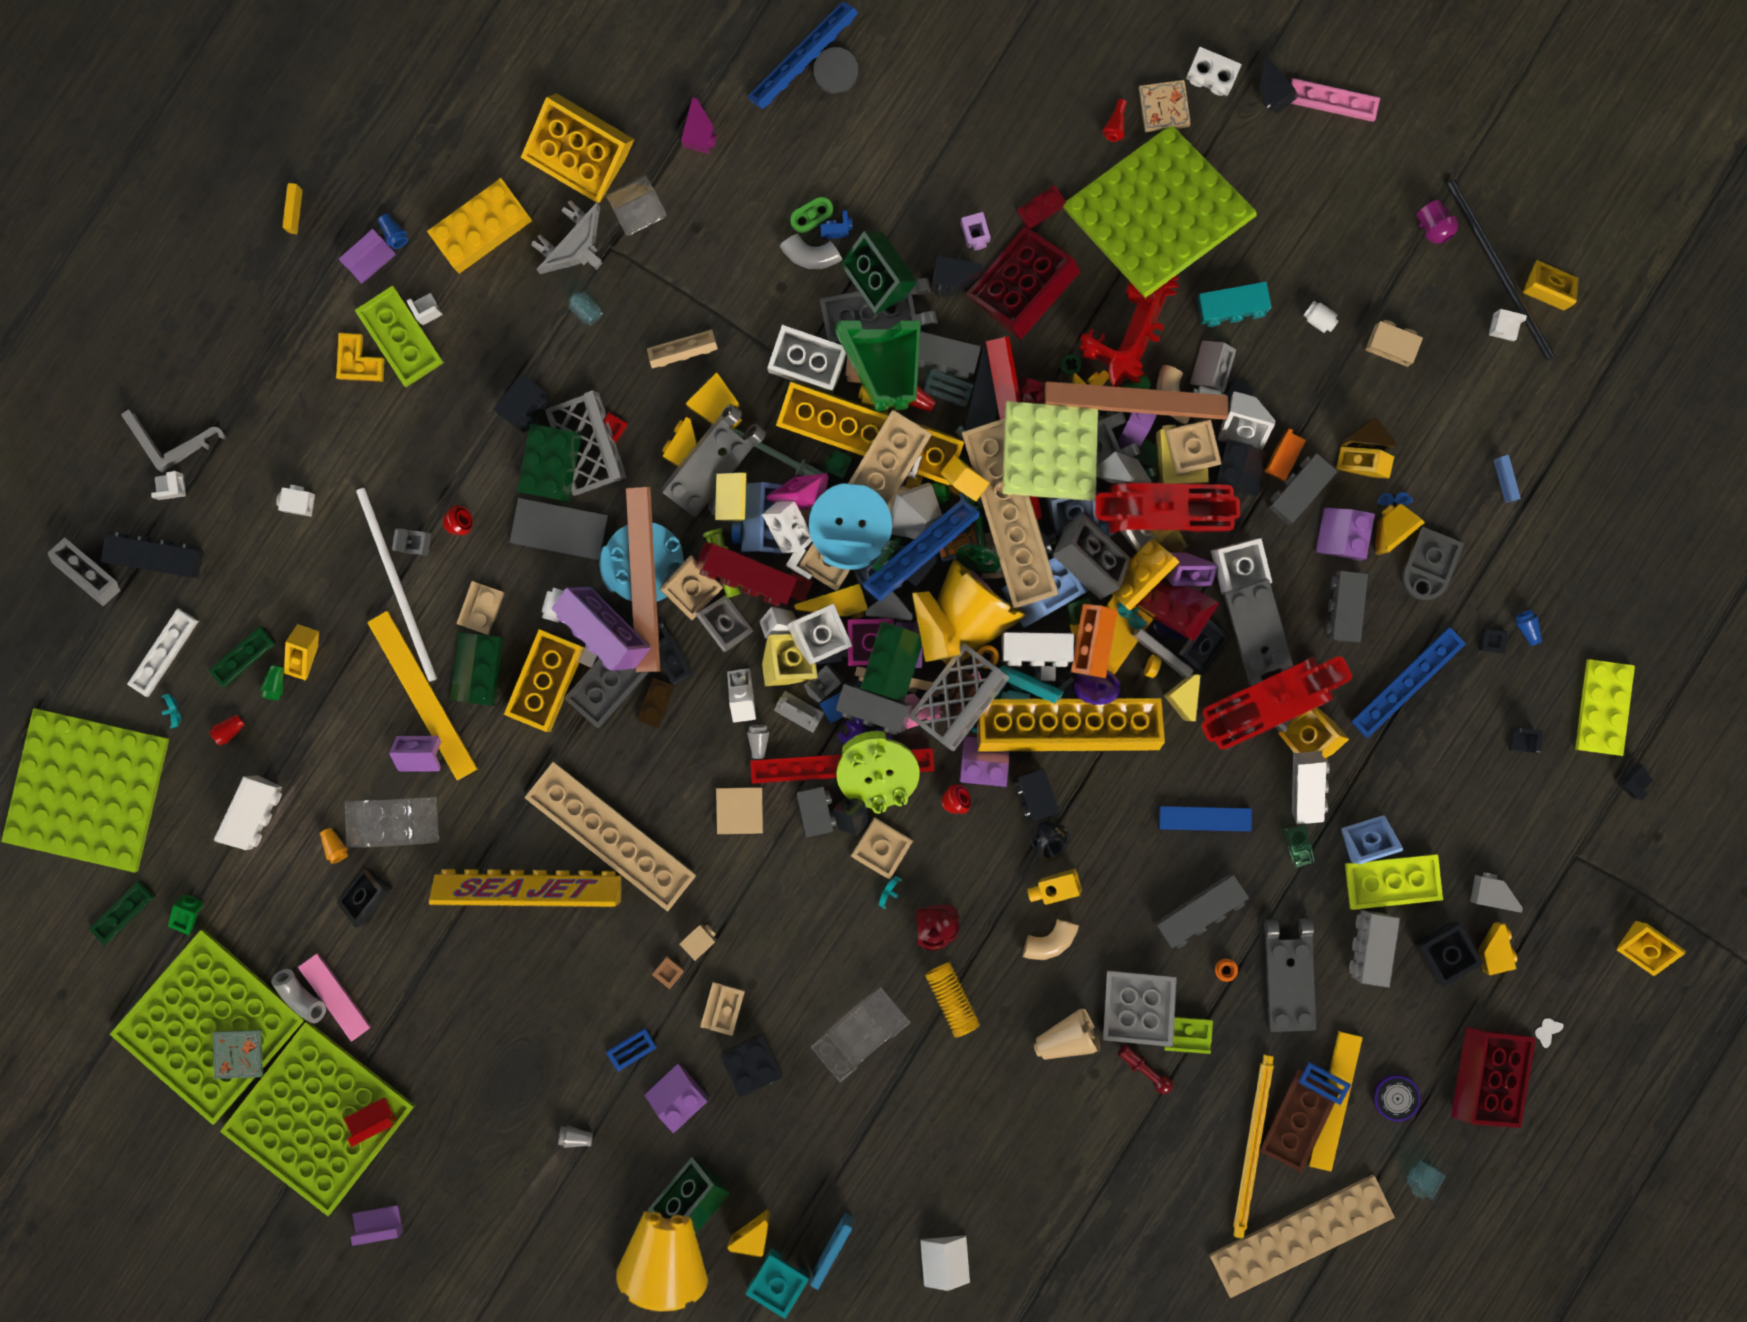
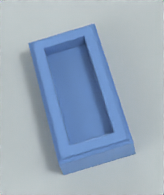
M1509 455L1494 459L1505 502L1509 503L1521 499Z

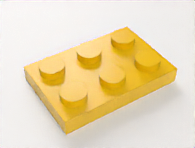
M1151 539L1130 560L1120 589L1111 593V595L1130 611L1179 561L1154 539Z

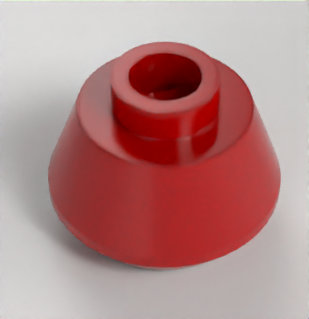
M460 505L452 506L443 517V526L450 534L466 535L472 529V516L466 508Z
M953 784L943 794L942 806L952 814H965L971 806V798L965 787Z

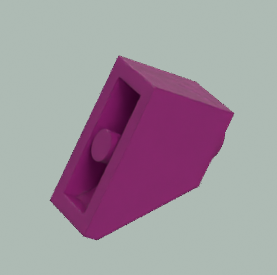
M692 97L681 143L683 148L709 154L711 147L715 148L717 134H715L714 127L697 98Z

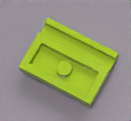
M1175 1017L1173 1046H1164V1050L1211 1054L1213 1020Z

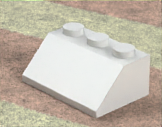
M258 775L243 777L214 840L243 850L257 847L262 838L260 833L263 826L266 827L271 820V809L273 805L276 806L282 796L280 790L282 787Z

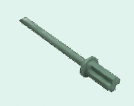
M736 428L732 430L741 438L745 435V433ZM762 442L754 445L758 449L797 469L796 476L825 474L807 464L805 459L798 463Z

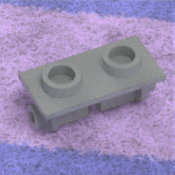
M784 691L774 709L775 712L812 733L824 715L820 710Z

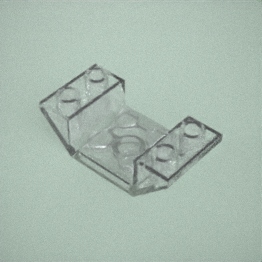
M437 796L344 801L346 847L399 846L439 842Z
M880 987L863 998L829 1027L810 1048L841 1083L858 1068L859 1063L891 1036L895 1037L911 1022Z

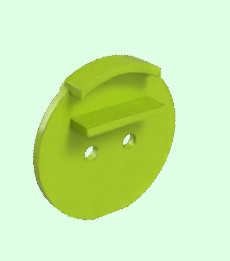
M885 731L862 733L843 745V755L837 766V781L841 791L848 799L856 798L865 801L866 807L872 808L877 814L881 813V808L885 812L887 807L891 805L902 806V802L904 805L907 804L908 797L917 787L920 775L918 761L911 750L897 741L887 739ZM887 770H893V772L890 773V774L887 773L886 771H887ZM870 777L872 780L866 781L865 778Z

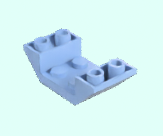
M1055 557L1050 559L1049 562L1059 595L1019 607L1027 614L1020 620L1023 628L1089 591ZM1006 585L1005 587L1001 588V590L1004 593L1007 600L1012 602L1008 587Z

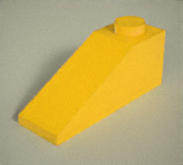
M860 584L794 605L798 611L814 613L834 604L839 617H851L852 619L864 617V612L868 610Z
M930 591L913 593L925 661L961 655L957 632Z

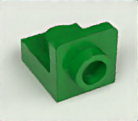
M183 894L173 905L168 927L190 935L194 929L197 914L203 908L204 902L193 896Z

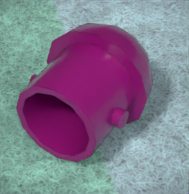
M1440 200L1427 204L1416 214L1420 221V228H1424L1427 232L1424 237L1435 244H1441L1450 240L1458 230L1456 216H1450L1448 213L1450 211L1449 208L1444 207Z

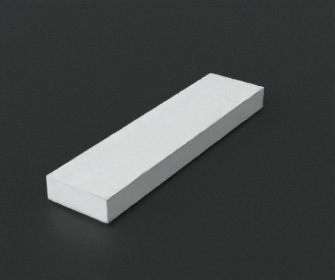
M177 608L127 685L142 695L149 697L199 620L182 609Z

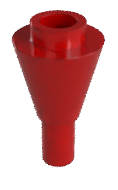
M1118 99L1115 112H1113L1102 131L1109 141L1116 142L1124 138V110L1127 103L1124 99Z

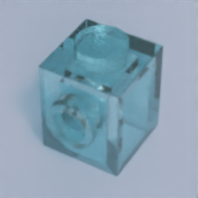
M1419 1160L1416 1167L1410 1170L1407 1184L1413 1189L1411 1193L1423 1200L1425 1196L1433 1200L1446 1175Z

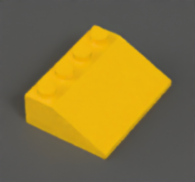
M556 93L546 97L521 158L591 200L600 203L624 163L635 139Z

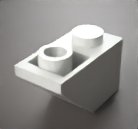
M750 668L727 671L729 704L733 722L755 720V702Z

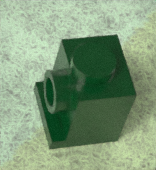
M835 451V453L831 452L825 462L823 472L843 482L851 466L852 458L838 451Z

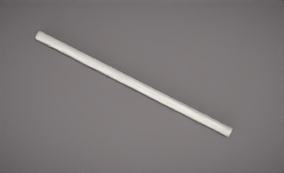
M365 488L358 489L356 493L428 682L436 680L437 677Z

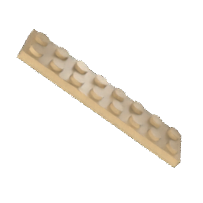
M892 410L848 484L865 485L876 491L888 504L903 484L932 433ZM839 517L837 519V525L843 524L842 518ZM860 520L858 522V525L860 527H865L866 522L864 520ZM813 543L798 566L838 591L850 571L849 569H840L826 563L824 556L821 555Z
M1005 418L962 432L972 469L990 482L981 495V499L1013 607L1019 608L1059 595L1030 496L1003 494Z
M552 762L525 796V799L667 912L697 876L555 762Z
M1372 1174L1210 1253L1209 1256L1229 1297L1232 1298L1395 1217L1375 1176Z

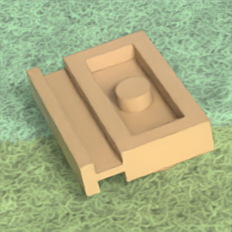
M472 581L457 624L489 635L504 592Z
M713 982L700 1027L733 1036L745 990Z

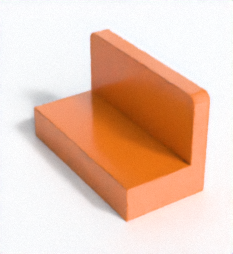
M1291 428L1283 432L1264 472L1283 482L1286 481L1306 440L1293 434Z

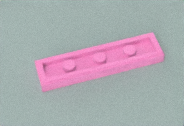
M1295 78L1290 80L1291 85L1299 96L1292 104L1372 122L1376 119L1380 101L1379 97Z
M319 953L298 967L351 1042L372 1027Z

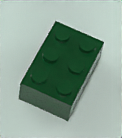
M530 424L517 491L569 502L582 435L571 431Z

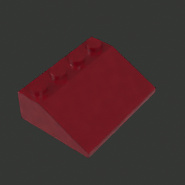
M1024 227L966 295L1002 327L1022 340L1076 278L1080 270L1073 257L1027 227Z
M1466 1026L1451 1117L1473 1125L1521 1128L1536 1038Z

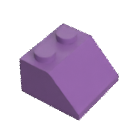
M1324 508L1316 553L1358 561L1367 559L1375 514L1351 509Z
M965 736L959 781L1006 787L1009 751L978 752L977 737Z
M679 1063L645 1094L657 1116L673 1133L692 1117L710 1097Z

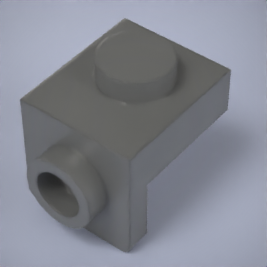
M396 528L392 550L428 556L431 533Z
M829 663L817 673L818 678L809 680L804 687L808 695L819 703L839 686L844 679Z

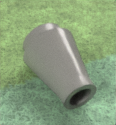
M750 725L749 731H747L752 758L754 759L765 758L770 732L767 730V725Z
M570 1125L566 1127L561 1126L558 1145H563V1148L591 1146L593 1133Z

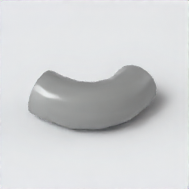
M795 234L780 245L781 250L793 263L807 269H824L842 260L838 250L831 241L819 247H812L807 245L799 234Z
M281 970L272 977L271 981L275 990L295 1013L311 1023H317L324 1017L326 1013L325 1004L312 996L300 984L292 970Z

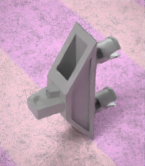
M569 201L568 204L574 213L563 207L562 212L573 220L576 226L557 247H554L541 234L537 237L544 246L535 241L532 242L531 245L546 257L544 262L536 269L539 274L580 263L585 265L587 262L597 270L603 264L595 255L597 252L595 241L600 213L598 202L588 213H584L573 201Z

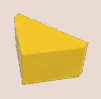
M956 455L951 458L941 472L953 487L974 501L979 499L990 484L989 481Z

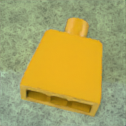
M717 373L686 402V405L692 411L712 425L726 406L733 404L735 407H739L738 401ZM740 418L730 428L734 430L742 422V419Z
M1076 868L1041 878L1038 882L1039 886L1027 889L1031 902L1043 899L1045 905L1080 896L1082 892ZM1048 886H1054L1056 892L1049 891Z

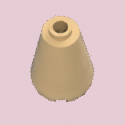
M1083 1008L1077 1010L1038 1036L1034 1044L1037 1056H1042L1046 1060L1099 1052L1098 1035L1095 1036L1093 1028L1095 1027L1088 1012Z

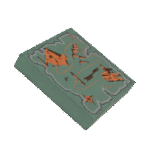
M262 1030L213 1032L214 1079L263 1076Z

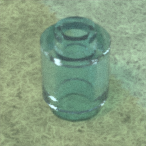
M577 292L569 299L570 305L568 308L584 324L587 323L589 326H592L602 316L600 307L585 292Z

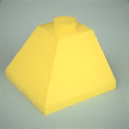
M791 634L768 636L762 662L765 686L789 685L818 678L815 663L809 664L796 646Z

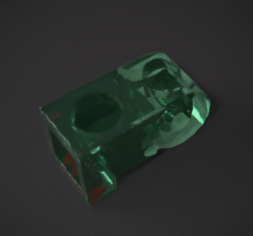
M1293 822L1281 826L1295 868L1314 863L1306 824Z

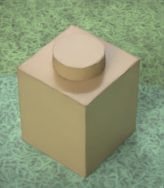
M701 923L681 941L680 945L695 961L716 942L717 939L714 937L716 933L708 924L704 926Z

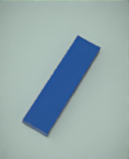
M1159 806V829L1251 831V808Z

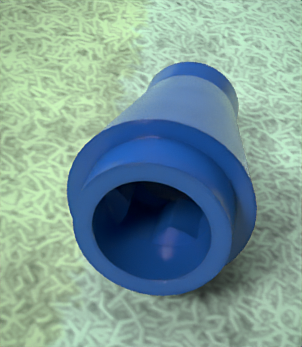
M384 214L378 219L388 246L398 249L408 242L407 232L392 219L390 214Z
M1533 610L1522 612L1515 617L1517 620L1515 624L1525 636L1530 646L1543 641L1538 615L1534 614Z

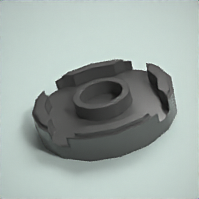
M831 47L822 51L814 63V77L817 85L831 94L848 91L858 78V64L855 57L848 50L841 47Z

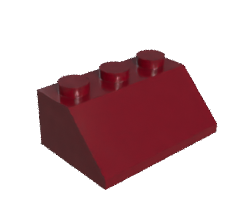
M1164 577L1136 606L1144 613L1194 642L1220 603L1191 586H1173Z

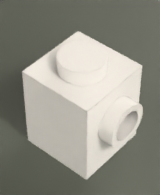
M290 485V489L282 488L281 493L277 496L278 510L311 517L315 494L306 492L304 487Z

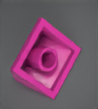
M827 473L795 476L766 495V497L773 503L795 501L799 510L812 509L817 499L826 491L829 477Z

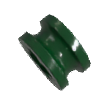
M1070 354L1063 358L1060 368L1064 375L1073 376L1074 373H1079L1082 363L1078 356ZM1067 360L1069 362L1071 360L1076 362L1075 367L1077 369L1075 371L1073 369L1071 371L1066 369L1067 364L1065 362Z

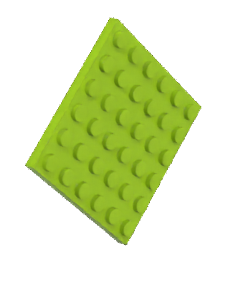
M1173 125L1165 128L1063 205L1064 210L1145 298L1257 216L1256 210Z
M33 708L1 842L134 873L138 872L169 738Z
M202 929L110 1035L214 1125L256 1077L214 1079L213 1032L262 1030L264 1069L305 1022V1019L295 1013L272 988L207 931Z
M307 1021L220 1132L325 1215L329 1216L415 1105ZM385 1097L398 1122L392 1127L351 1147L347 1140L351 1133L344 1118Z

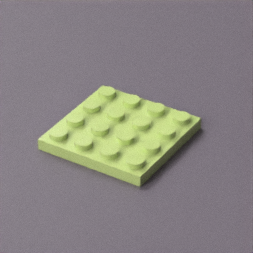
M1007 401L1005 404L1003 494L1094 501L1096 497L1098 409Z

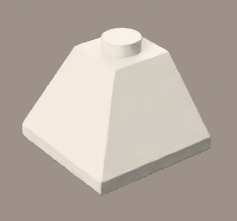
M1234 391L1228 403V418L1226 420L1223 419L1218 440L1225 442L1227 439L1262 450L1275 425V419L1256 397Z
M834 604L787 624L796 646L810 665L852 646Z

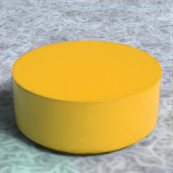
M1154 654L1149 657L1144 670L1145 676L1154 678L1157 675L1162 662L1161 657Z

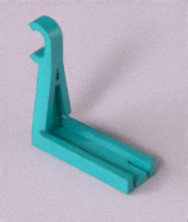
M1004 664L998 668L1009 677L1007 682L1054 704L1057 700H1061L1064 691ZM1005 685L998 692L994 699H1000V696L1004 690ZM974 724L973 727L970 729L975 733H977L976 724Z

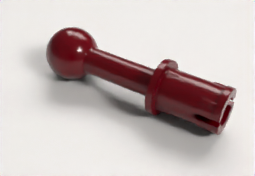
M1124 1044L1118 1050V1056L1131 1066L1132 1071L1140 1070L1155 1083V1089L1158 1093L1168 1094L1173 1088L1172 1080L1167 1076L1158 1075L1145 1064V1057L1143 1055H1138L1127 1044Z

